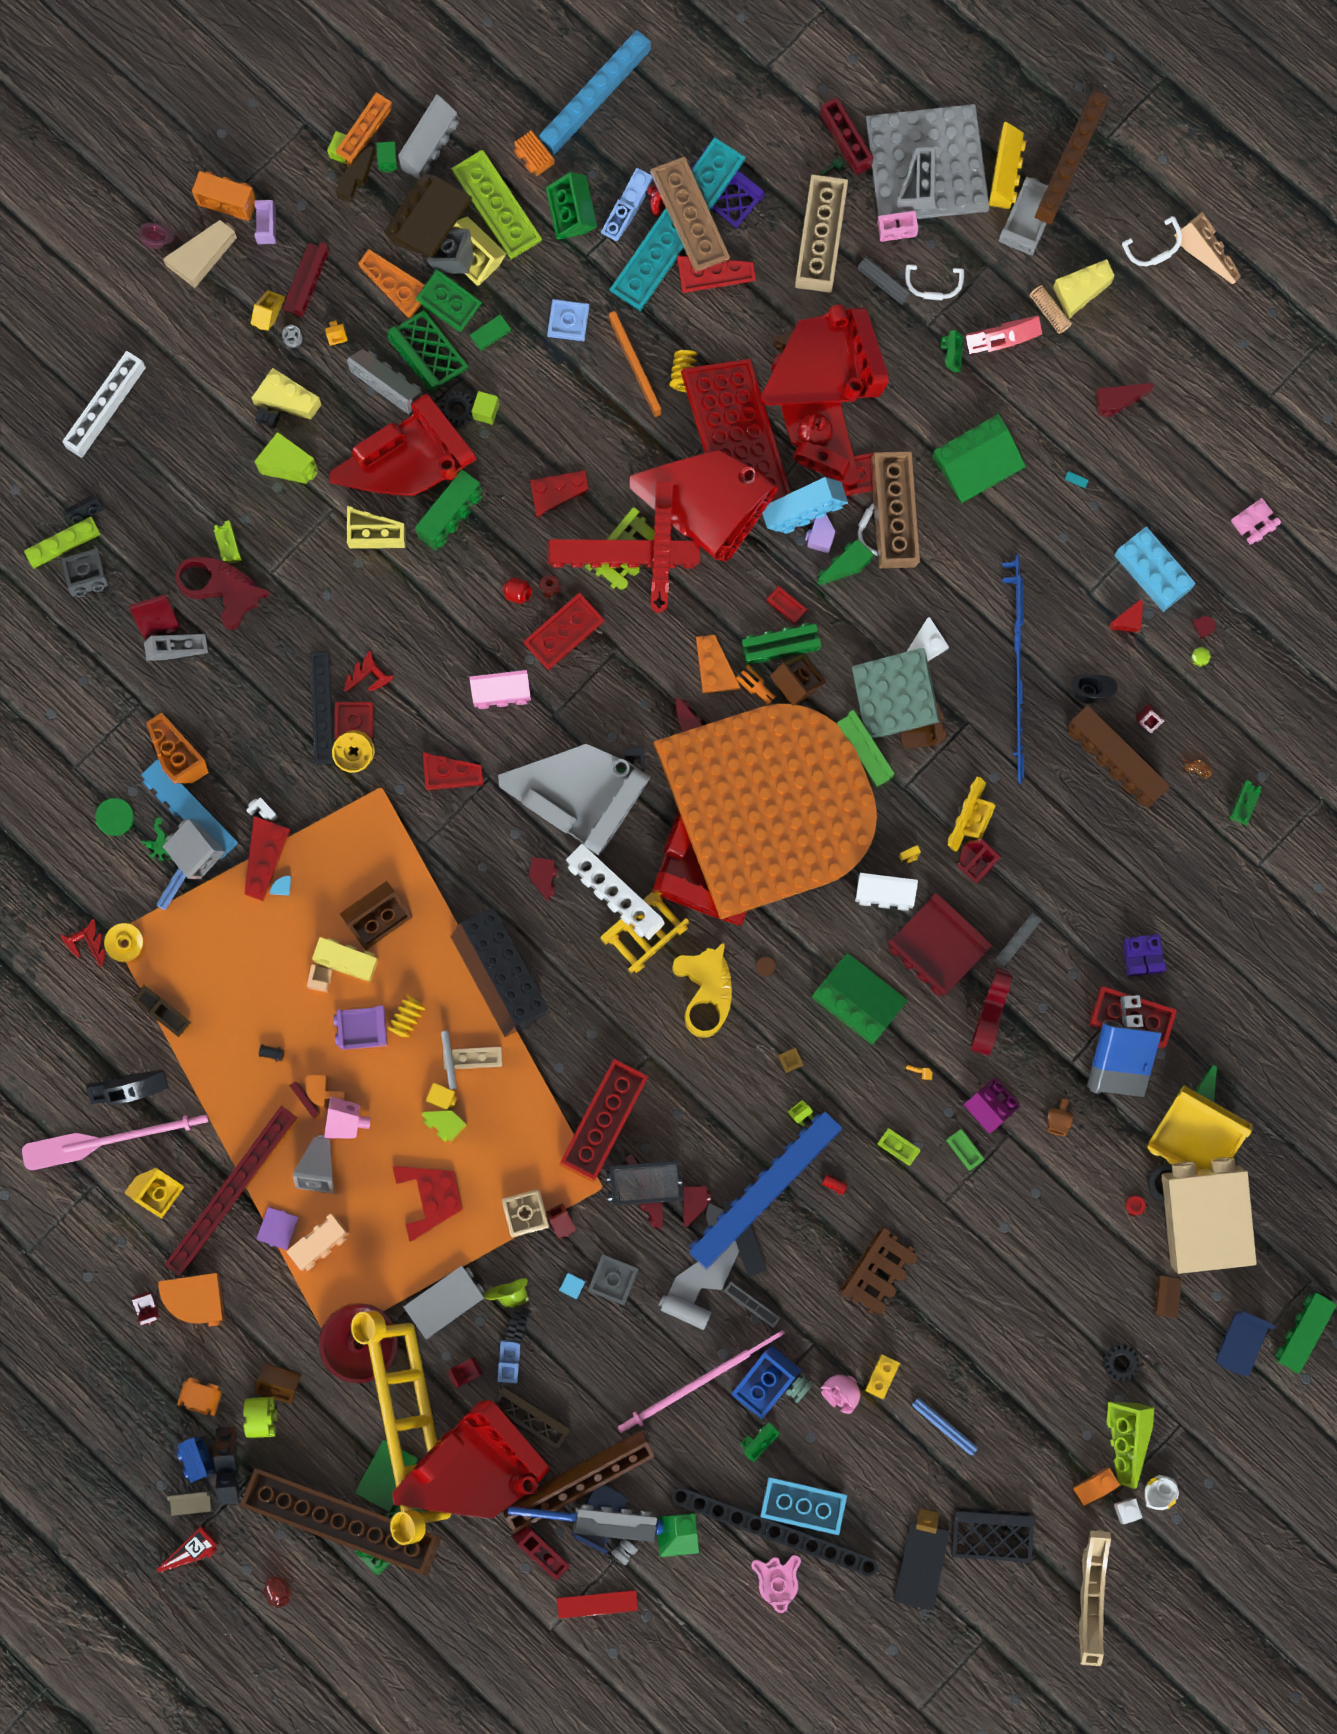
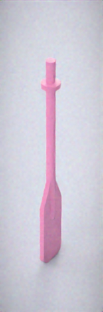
M184 1115L183 1120L101 1138L73 1133L28 1143L22 1148L24 1166L29 1170L42 1169L82 1160L101 1145L183 1127L188 1131L191 1130L193 1125L209 1122L208 1115L193 1118Z
M782 1330L752 1349L741 1352L639 1414L636 1411L633 1412L634 1417L619 1425V1431L623 1433L637 1424L640 1427L643 1426V1420L747 1359L753 1352L782 1336L785 1332Z

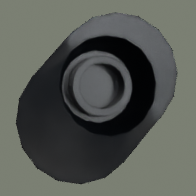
M1078 675L1072 680L1071 684L1075 691V698L1087 704H1092L1099 698H1108L1114 695L1118 688L1113 678L1104 675Z

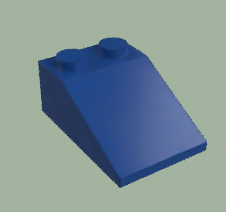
M771 1345L731 1395L762 1420L802 1370Z
M203 1436L190 1438L177 1445L178 1450H176L179 1460H183L185 1466L183 1473L186 1480H190L192 1483L216 1473Z

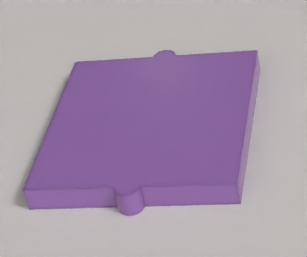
M268 1207L256 1240L268 1243L270 1247L276 1246L287 1250L299 1217L287 1214L284 1210L278 1211Z

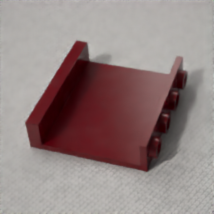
M937 893L887 944L889 946L888 950L894 956L899 955L903 959L902 963L909 970L913 968L918 973L916 976L919 980L932 986L930 988L935 995H941L942 997L992 947L991 943Z

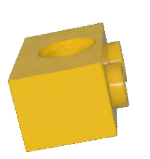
M881 1354L864 1391L884 1399L900 1363Z

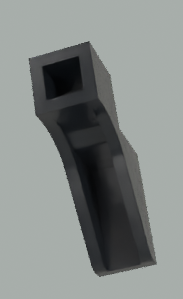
M236 1427L216 1428L213 1458L217 1473L215 1490L218 1504H239L240 1488L237 1473Z

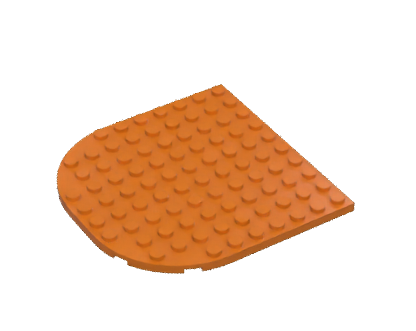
M792 704L768 705L656 740L653 743L720 920L834 882L851 871L861 861L871 845L877 821L876 803L872 788L855 747L834 721L818 711Z

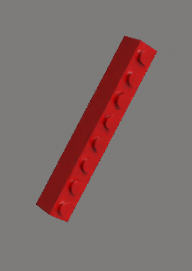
M550 539L547 541V564L553 565V568H563L564 565H571V568H583V565H590V568H602V565H609V568H620V565H628V568H639V565H646V568L652 569L654 542L653 540ZM671 540L669 569L676 568V565H683L684 569H694L695 566L700 564V545L695 541Z

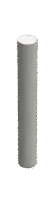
M442 1031L441 1037L449 1089H457L449 1031Z

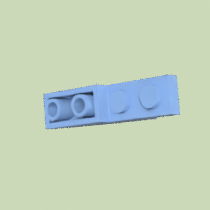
M636 168L620 200L617 201L601 231L602 234L618 242L646 196L645 193L653 180L652 175Z

